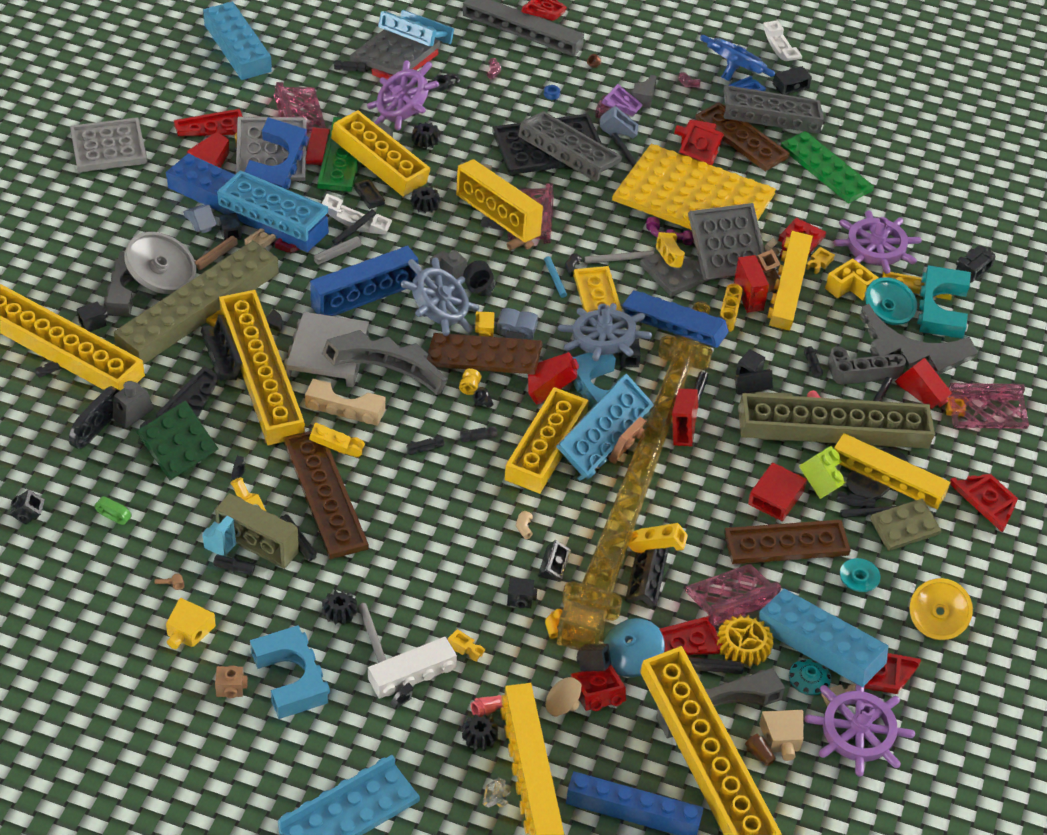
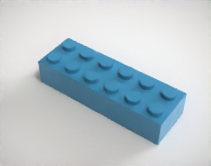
M233 1L203 9L205 27L241 80L272 72L271 55Z
M786 589L778 593L759 611V622L764 621V627H769L770 633H773L772 636L861 687H864L887 663L889 645Z

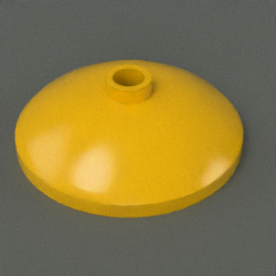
M937 578L926 581L916 589L910 601L909 611L914 626L923 635L934 640H949L959 636L966 630L972 618L973 606L969 594L961 585L949 579ZM938 608H942L944 610V614L939 615L937 614L936 610Z

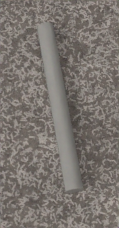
M654 251L584 257V263L642 259L653 255Z
M361 603L358 607L377 661L380 663L385 661L386 658L366 603Z

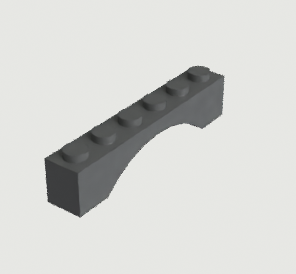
M774 668L760 670L756 674L742 676L730 683L724 682L718 687L705 690L714 707L735 702L765 706L782 700L785 687ZM658 708L656 719L666 738H671L673 735Z

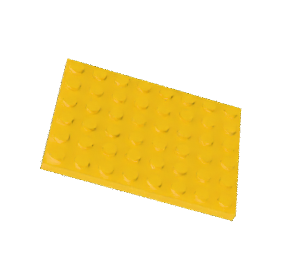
M650 144L615 191L612 201L691 229L688 216L690 211L748 203L754 204L758 221L775 195L776 189L756 182L753 179L714 167L706 162H700L689 156L667 150L659 145Z

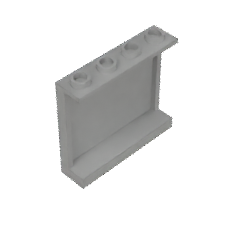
M303 312L302 318L298 319L297 332L293 334V345L289 346V358H286L284 362L288 378H290L292 371L346 378V387L354 388L361 363L333 365L322 355L327 339L358 330H361L369 337V321Z

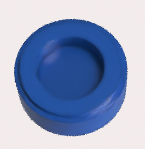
M548 85L544 88L545 98L550 100L559 98L560 88L558 86Z

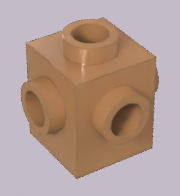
M217 666L215 680L216 697H243V689H247L248 676L244 675L243 667Z

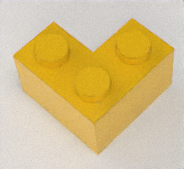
M852 258L828 273L825 289L836 298H840L851 291L864 301L866 289L872 281L879 277Z

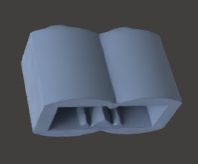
M503 308L497 323V333L505 336L507 330L524 333L525 339L533 340L538 325V315L532 312H519L515 309Z

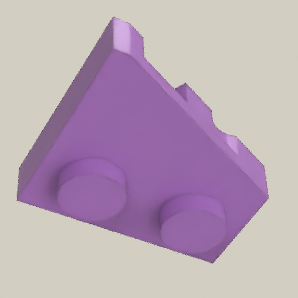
M619 84L601 102L611 108L616 106L623 113L632 117L642 107V104Z

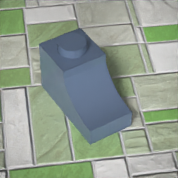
M616 106L601 116L600 128L610 136L613 133L627 135L632 139L637 136L638 124Z
M199 205L183 211L185 218L192 223L195 231L205 233L211 231V227L216 225L210 205Z

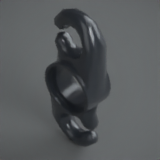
M456 74L437 75L434 77V80H429L428 83L433 81L444 83H439L438 87L430 89L429 92L446 90L449 85L459 84L460 77Z

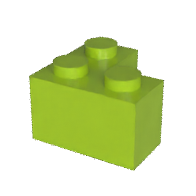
M832 446L799 466L820 499L845 484L843 475L835 468L842 461L840 460L839 453Z

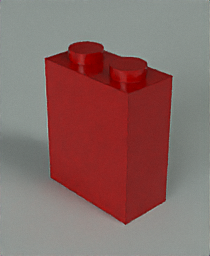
M756 255L738 257L734 284L742 287L741 301L746 312L764 311L769 283Z
M772 462L750 492L748 505L783 522L804 493L807 479Z

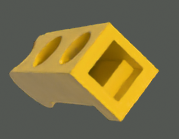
M659 232L656 248L664 261L671 267H682L685 252L680 250L676 243V233Z
M679 523L642 528L633 531L629 548L637 553L674 547L677 551L684 550L688 535Z

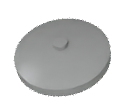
M159 232L140 233L133 237L126 247L124 259L128 271L136 281L154 292L172 294L195 278L196 264L192 254L181 242L169 235Z

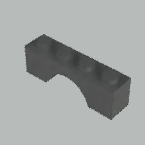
M120 251L118 259H115V271L111 273V284H108L107 288L108 296L104 298V308H107L108 316L130 317L133 307L132 291L124 288V286L135 279L127 269L124 259L125 252Z

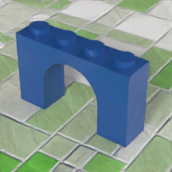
M268 117L262 129L263 140L284 147L289 155L283 163L275 166L249 160L245 172L284 189H289L291 176L295 175L297 171L296 164L298 160L301 161L303 147H306L309 142L307 129Z

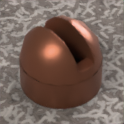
M592 54L588 57L587 64L592 68H598L601 65V58L596 54Z

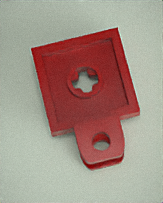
M795 218L779 235L778 241L782 242L783 247L779 257L781 258L783 251L787 250L784 247L786 237H790L792 231L813 236L809 254L825 238L826 231Z

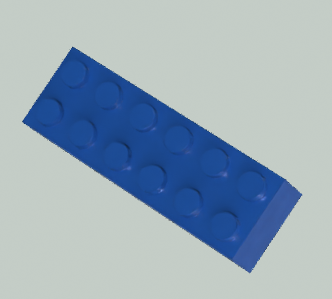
M405 246L311 280V307L316 314L335 316L406 290V288L401 286V282L408 281L412 283L413 279L417 276L408 265V261L413 259L418 264V258L409 246Z

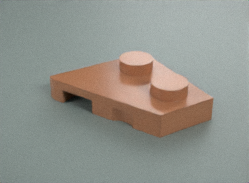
M639 417L620 436L608 459L615 464L622 454L632 446L635 439L641 437L645 431L643 426L646 420Z

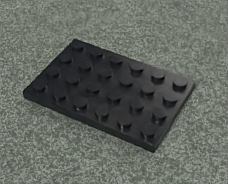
M589 113L557 118L602 145ZM521 123L492 126V133L509 175L569 167L519 137Z

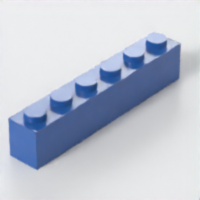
M633 290L622 305L624 313L631 317L644 313L645 318L639 321L641 323L715 348L719 347L729 333L726 321L721 317H714L705 312H699L690 307L678 305L675 302H668L659 297L647 295L644 292Z
M574 771L566 798V804L675 835H697L704 807Z

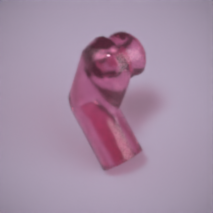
M491 58L488 61L490 71L487 73V77L489 79H493L501 72V66L496 58Z
M685 72L679 73L678 80L684 87H700V79H692Z

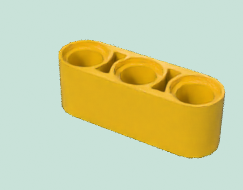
M734 283L729 284L726 288L720 317L726 321L729 332L733 331L743 291L740 285Z

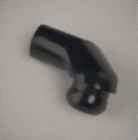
M577 253L571 254L565 263L570 277H574L575 265L580 264L579 261H582V257Z

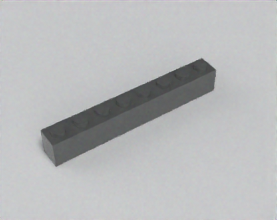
M465 0L463 3V16L574 57L583 47L584 33L534 15L523 13L520 10L492 0Z

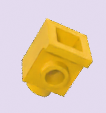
M476 311L475 333H479V336L493 337L494 312Z

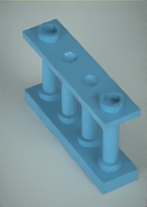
M406 10L401 11V16L381 11L378 25L379 28L428 46H433L435 39L451 44L455 29Z

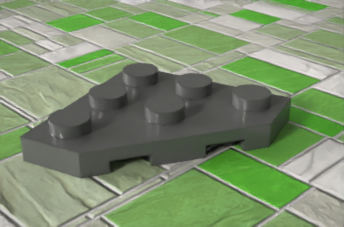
M653 254L640 260L642 268L670 297L707 282L703 280L699 261L684 259L682 267L675 268L669 266L660 254Z

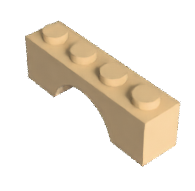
M312 379L305 393V407L378 426L385 412V397L367 392L356 399H345L333 392L331 383Z

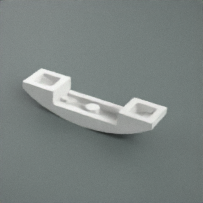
M778 20L763 23L767 39L780 59L784 61L802 59L796 47L792 48L784 37V29Z
M326 194L322 202L323 205L328 206L327 214L349 227L365 215L343 206L342 199ZM376 214L374 218H371L358 230L373 234H386L392 220Z

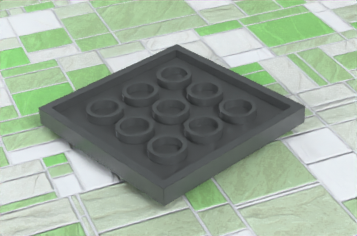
M383 29L352 53L350 60L358 64L359 62H365L368 67L394 75L403 70L404 61L408 60L410 62V69H412L441 45L440 40L437 39L434 40L433 46H428Z
M753 203L688 212L704 281L735 277L738 257L757 256L765 252Z

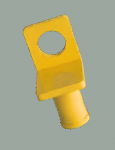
M240 477L230 482L237 497H241L252 505L256 504L266 511L259 495L248 492L243 478Z

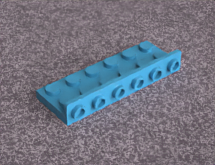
M241 170L217 191L218 204L305 242L308 240V231L328 213V206Z
M628 374L623 375L556 446L580 473L577 477L579 481L584 478H591L596 473L594 469L597 466H602L607 461L606 456L608 454L611 455L620 436L639 417L645 419L651 413L649 410L654 404Z
M390 755L387 758H381L368 769H362L354 777L341 781L333 789L322 792L319 797L312 801L304 802L298 809L282 815L278 820V831L281 835H363L418 803L420 796L395 765V757Z

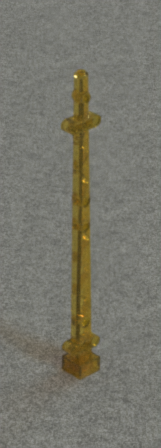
M702 301L694 303L692 307L693 310L705 312L708 315L711 311L710 306ZM667 335L660 339L658 355L661 359L670 361V365L582 584L568 582L564 586L562 598L564 609L559 620L558 645L579 650L584 644H601L604 637L606 620L613 621L619 618L622 598L612 592L672 423V412L679 388H684L691 367L701 370L710 367L712 349L709 346L684 336L677 338Z

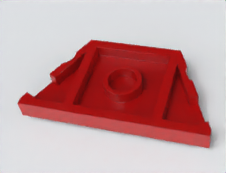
M531 0L522 7L521 12L555 21L566 12L567 7L558 0Z
M991 474L967 476L964 480H957L956 477L950 479V485L1001 532L1005 530L1018 501V498Z
M888 653L887 663L864 686V689L898 694L919 667L921 659Z

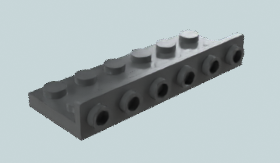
M729 85L724 86L725 119L820 133L824 122L820 100Z
M545 111L521 121L519 137L595 182L599 181L601 172L621 163L622 156Z

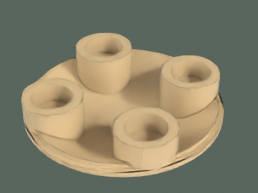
M572 677L564 678L557 682L547 695V711L554 717L565 714L568 711H575L580 704L578 699L582 684Z

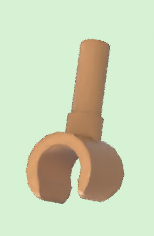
M174 574L172 578L155 579V584H172L175 590L184 588V581L180 574Z

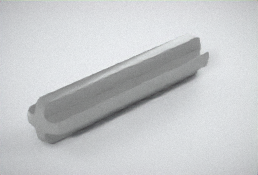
M358 236L315 254L314 261L317 265H320L360 247L362 241Z

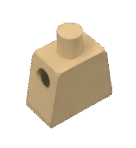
M803 710L762 711L759 724L771 751L781 752L782 758L785 761L793 760L796 757L795 751H800L803 743Z

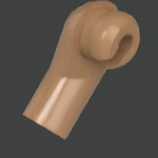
M519 238L507 242V248L510 251L522 245H525L526 249L534 246L532 240L523 242Z

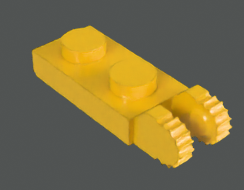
M316 422L309 436V440L342 454L358 458L362 455V449L365 446L363 440L357 437L351 438L344 433Z

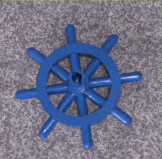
M705 35L700 36V40L707 43L708 48L727 59L728 65L721 75L725 80L731 81L735 70L740 68V66L758 74L764 73L770 77L775 75V72L767 68V65L760 58L748 52L744 47L723 39L715 38L713 40Z

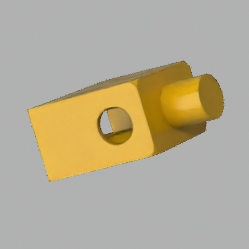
M180 598L166 623L167 635L170 637L167 640V644L172 649H177L181 643L194 647L216 626L215 614Z

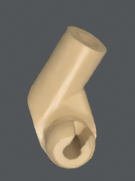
M527 511L521 512L516 522V528L524 539H529L533 535L527 526L533 517Z

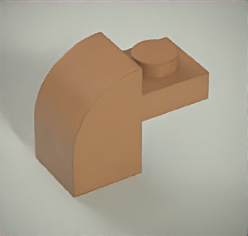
M773 249L756 256L769 283L768 293L776 290L774 289L776 279H780L776 269L781 264Z

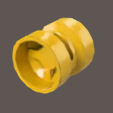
M470 368L464 371L459 384V389L462 393L474 395L482 378L480 372Z

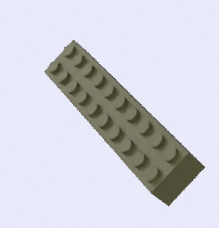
M251 241L115 330V346L143 360L144 365L205 324L208 317L220 310L219 297L255 290L279 274L278 258L255 241Z
M742 393L738 406L741 438L837 443L843 433L869 445L929 449L935 436L930 404Z

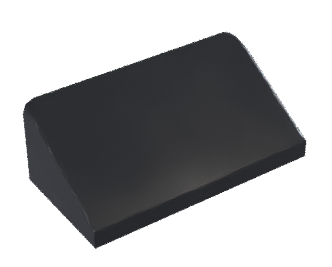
M557 540L551 542L546 548L538 576L561 582L571 549Z

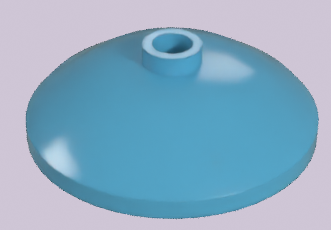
M639 618L628 619L617 624L609 631L603 643L609 644L612 667L618 675L624 677L641 676L640 670L643 660L664 653L665 648L664 638L659 628L652 622Z

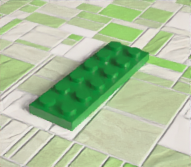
M334 117L317 182V189L352 192L359 161L331 139L334 123L342 119Z
M804 131L781 143V147L790 153L789 156L848 204L873 191L874 185L808 132Z

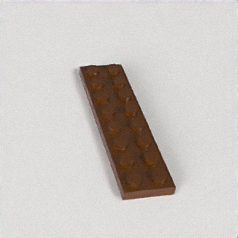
M311 431L284 437L285 447L329 559L368 550L369 544L330 449L309 440Z

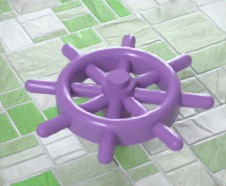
M406 60L404 61L402 71L397 72L388 80L384 77L380 78L379 81L383 86L378 93L377 100L367 104L368 109L377 107L381 114L374 122L376 125L380 122L383 123L387 119L388 121L395 122L394 128L399 131L403 120L413 114L417 115L426 112L425 107L422 105L426 100L428 91L439 85L437 81L428 83L424 77L432 67L431 62H427L417 71L410 69V62Z
M868 210L865 212L866 219H862L855 224H851L844 219L839 221L842 227L849 230L848 239H836L833 244L834 246H848L855 256L854 260L857 262L863 261L868 264L882 266L885 274L890 273V264H894L901 259L911 264H916V258L907 254L906 250L908 244H919L922 242V239L920 237H907L905 231L900 227L903 223L902 218H897L894 222H891L885 217L874 218L872 212ZM859 235L864 239H856V236Z
M857 684L856 691H849L836 696L826 685L821 686L820 692L830 701L824 717L806 715L804 718L806 723L823 725V732L829 744L819 751V756L825 758L835 750L840 755L854 760L855 774L858 777L864 775V762L874 761L882 756L894 768H899L901 765L900 761L889 750L896 736L907 738L915 736L914 730L897 727V721L891 708L900 702V698L893 696L884 702L875 695L864 692V687ZM856 704V714L854 715L846 705ZM839 710L847 720L834 718L835 712ZM881 717L885 726L872 724V722ZM835 727L845 728L848 730L845 731L843 734L839 735ZM873 733L886 734V739L881 743ZM852 737L855 738V746L847 743ZM864 738L873 746L872 748H864Z

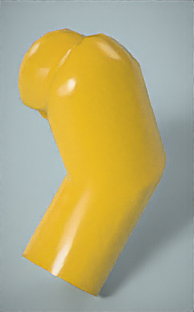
M556 609L551 612L545 620V625L551 639L559 636L557 626L565 616L562 609Z

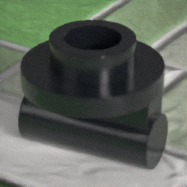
M479 387L474 392L473 398L476 405H486L488 408L494 405L485 387Z

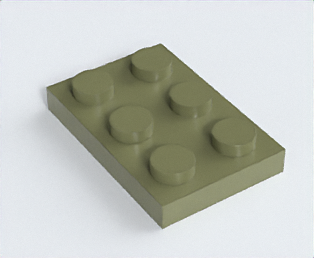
M923 498L872 514L870 517L888 551L939 535L942 531Z

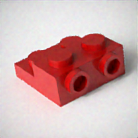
M692 121L679 153L713 165L718 154L717 149L724 134Z
M612 665L605 671H580L571 674L572 678L577 679L582 684L579 701L585 711H599L604 706H619L626 701V687Z

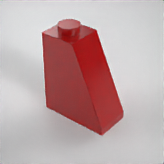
M216 132L189 149L187 154L189 153L221 168L230 153L229 139Z
M568 352L538 362L535 375L528 374V394L536 405L545 401L554 387L562 389L577 378V369H579L577 360L573 359Z
M925 358L895 380L897 385L920 402L930 404V409L936 405L939 408L948 402L947 397L952 394Z
M679 388L672 412L673 445L693 446L698 411V389Z

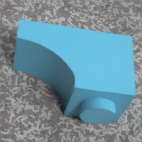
M226 516L221 523L214 522L210 527L206 528L202 536L204 548L216 554L226 556L236 545L234 519Z

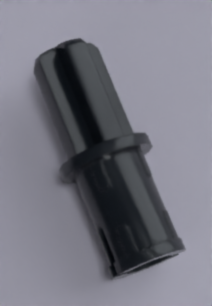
M219 554L214 557L213 564L216 567L231 570L232 573L236 571L250 576L254 573L255 563L239 560L238 557L231 558Z

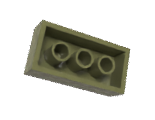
M230 493L215 509L217 523H221L226 516L234 519L236 545L284 569L299 553L298 528L293 523L286 522L275 514H270L259 506L252 505L241 497H236Z

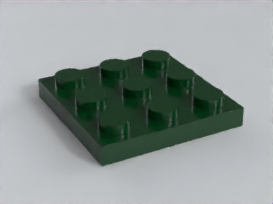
M186 400L137 431V434L169 481L218 450V447Z

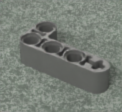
M833 347L830 352L828 367L833 380L838 384L844 385L882 381L886 377L898 379L903 374L906 360L899 354L850 359L844 348Z

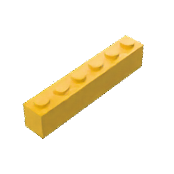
M792 231L790 237H786L784 247L787 250L783 251L781 261L784 263L779 266L777 275L780 276V279H776L774 286L777 293L772 295L771 304L774 305L773 308H769L767 318H770L769 326L788 331L791 329L813 237L811 235Z
M843 433L834 447L842 461L840 465L887 485L889 488L915 500L923 498L926 505L938 510L947 494L950 485L949 481Z

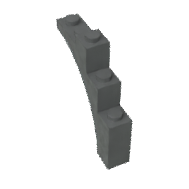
M869 304L862 306L861 320L864 324L867 323L869 335L872 339H875L872 341L870 348L872 356L900 354L906 360L905 366L907 369L925 358L939 375L976 358L978 354L970 336L947 343H926L913 340L888 327L875 314Z
M361 330L327 339L322 355L333 365L366 363L401 372L422 383L436 395L443 392L448 380L427 360L428 353L417 343L400 348L389 337L372 341Z

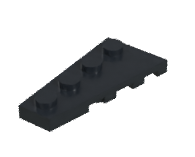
M203 367L157 412L156 418L185 400L197 418H199L219 381L217 374Z

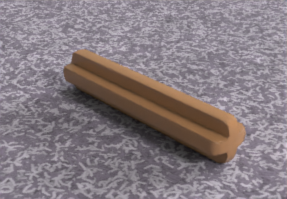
M230 236L195 261L196 268L202 270L238 244L237 238Z

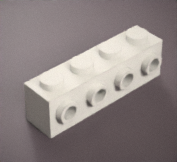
M442 637L368 667V680L379 699L391 696L407 683H410L413 687L419 682L428 681L434 676L452 671L456 668L457 655L447 638Z

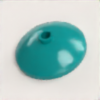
M888 277L878 278L872 281L866 289V304L871 306L875 314L883 322L901 325L909 322L914 317L917 311L915 295L901 281Z

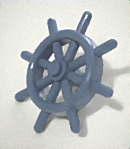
M433 258L432 267L424 270L421 269L415 260L410 259L408 265L417 276L413 279L412 283L402 281L401 286L412 290L413 297L419 306L415 315L417 317H429L431 320L441 324L442 333L445 336L450 333L449 326L455 325L458 322L467 333H472L473 328L464 317L468 309L478 311L479 305L468 301L467 294L462 287L465 278L460 276L456 279L447 271L440 269L438 258Z
M612 303L610 306L600 304L598 305V310L588 313L584 309L578 308L577 314L580 317L575 321L574 325L561 324L558 326L560 332L573 333L574 341L566 343L564 350L569 351L580 347L586 352L593 353L592 359L594 361H598L600 355L614 354L621 351L627 356H632L633 350L630 346L635 339H650L652 333L636 331V322L645 318L644 313L631 317L624 312L616 310L617 305L615 303Z

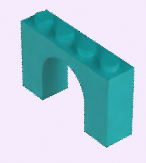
M928 265L926 272L922 273L921 283H924V286H921L920 296L923 299H920L918 310H921V314L919 313L917 324H920L919 332L963 339L967 328L968 314L942 309L935 303L933 297L940 294L966 297L970 287L971 272Z

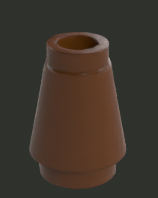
M757 733L746 741L747 751L766 767L776 760L763 736L760 737Z

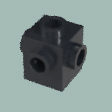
M28 489L21 495L13 498L10 515L26 525L41 515L45 499Z

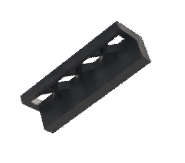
M218 315L215 326H202L201 334L218 379L237 380L242 360L224 315Z
M669 548L645 550L643 553L636 552L625 597L628 603L642 599L650 608L657 606ZM644 570L643 574H642V575L639 577V579L637 580V577H638V576L641 574V572ZM640 587L639 593L634 594V592Z

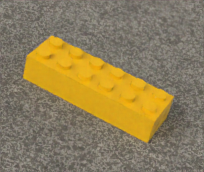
M359 110L334 123L331 139L401 196L404 197L411 193L413 189H418V186L421 187L427 183L430 167Z
M474 159L458 165L456 189L458 197L523 242L541 236L543 206Z
M554 387L506 463L505 481L541 494L563 457V454L556 446L587 414L589 400Z

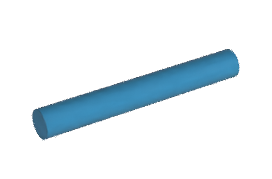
M547 256L544 258L546 266L560 297L564 298L567 296L566 290L551 257Z

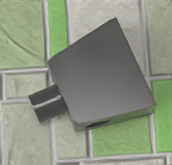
M133 381L125 382L123 385L124 389L113 397V419L125 429L154 410L148 392Z

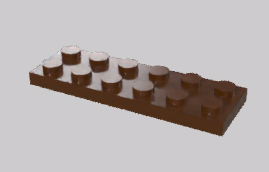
M720 102L696 114L695 120L716 124V130L724 134L723 141L765 172L789 158L790 153L748 122L725 119L724 112L726 106Z
M433 333L427 360L435 367L470 368L480 371L535 375L542 349V341L459 334L445 336L443 333Z
M842 520L730 527L724 530L732 564L849 556L851 552Z

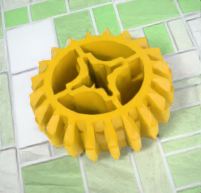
M741 614L738 618L732 616L730 620H725L719 628V633H717V636L720 637L717 645L718 643H723L720 647V655H725L726 660L731 659L732 661H740L742 664H747L749 668L753 663L758 666L760 661L765 662L771 654L773 633H770L769 627H764V621L758 622L757 617L751 619L749 614L746 618H743Z

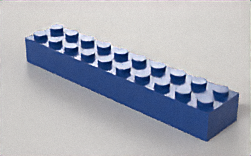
M189 153L166 171L169 189L204 205H210V208L223 214L236 213L220 206L217 191L235 174ZM236 213L240 222L258 230L262 228L265 233L269 235L274 234L277 239L281 238L283 242L296 245V248L305 252H309L329 233L327 216H324L308 231V240L305 242Z

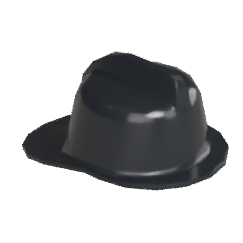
M482 260L470 263L463 273L469 291L478 296L488 295L491 297V292L495 288V279L489 265Z

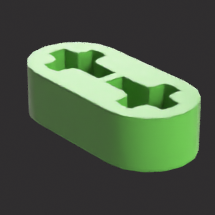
M104 496L94 505L98 513L121 525H125L132 517L131 512L125 506Z

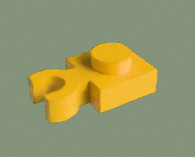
M819 247L811 255L806 269L809 270V268L814 267V274L819 273L820 267L825 269L834 260L835 254Z
M458 629L447 639L455 652L461 655L466 653L473 661L477 662L479 657H482L485 652L482 646L473 644L474 639Z

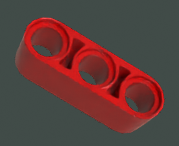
M312 128L306 153V164L322 166L330 129Z

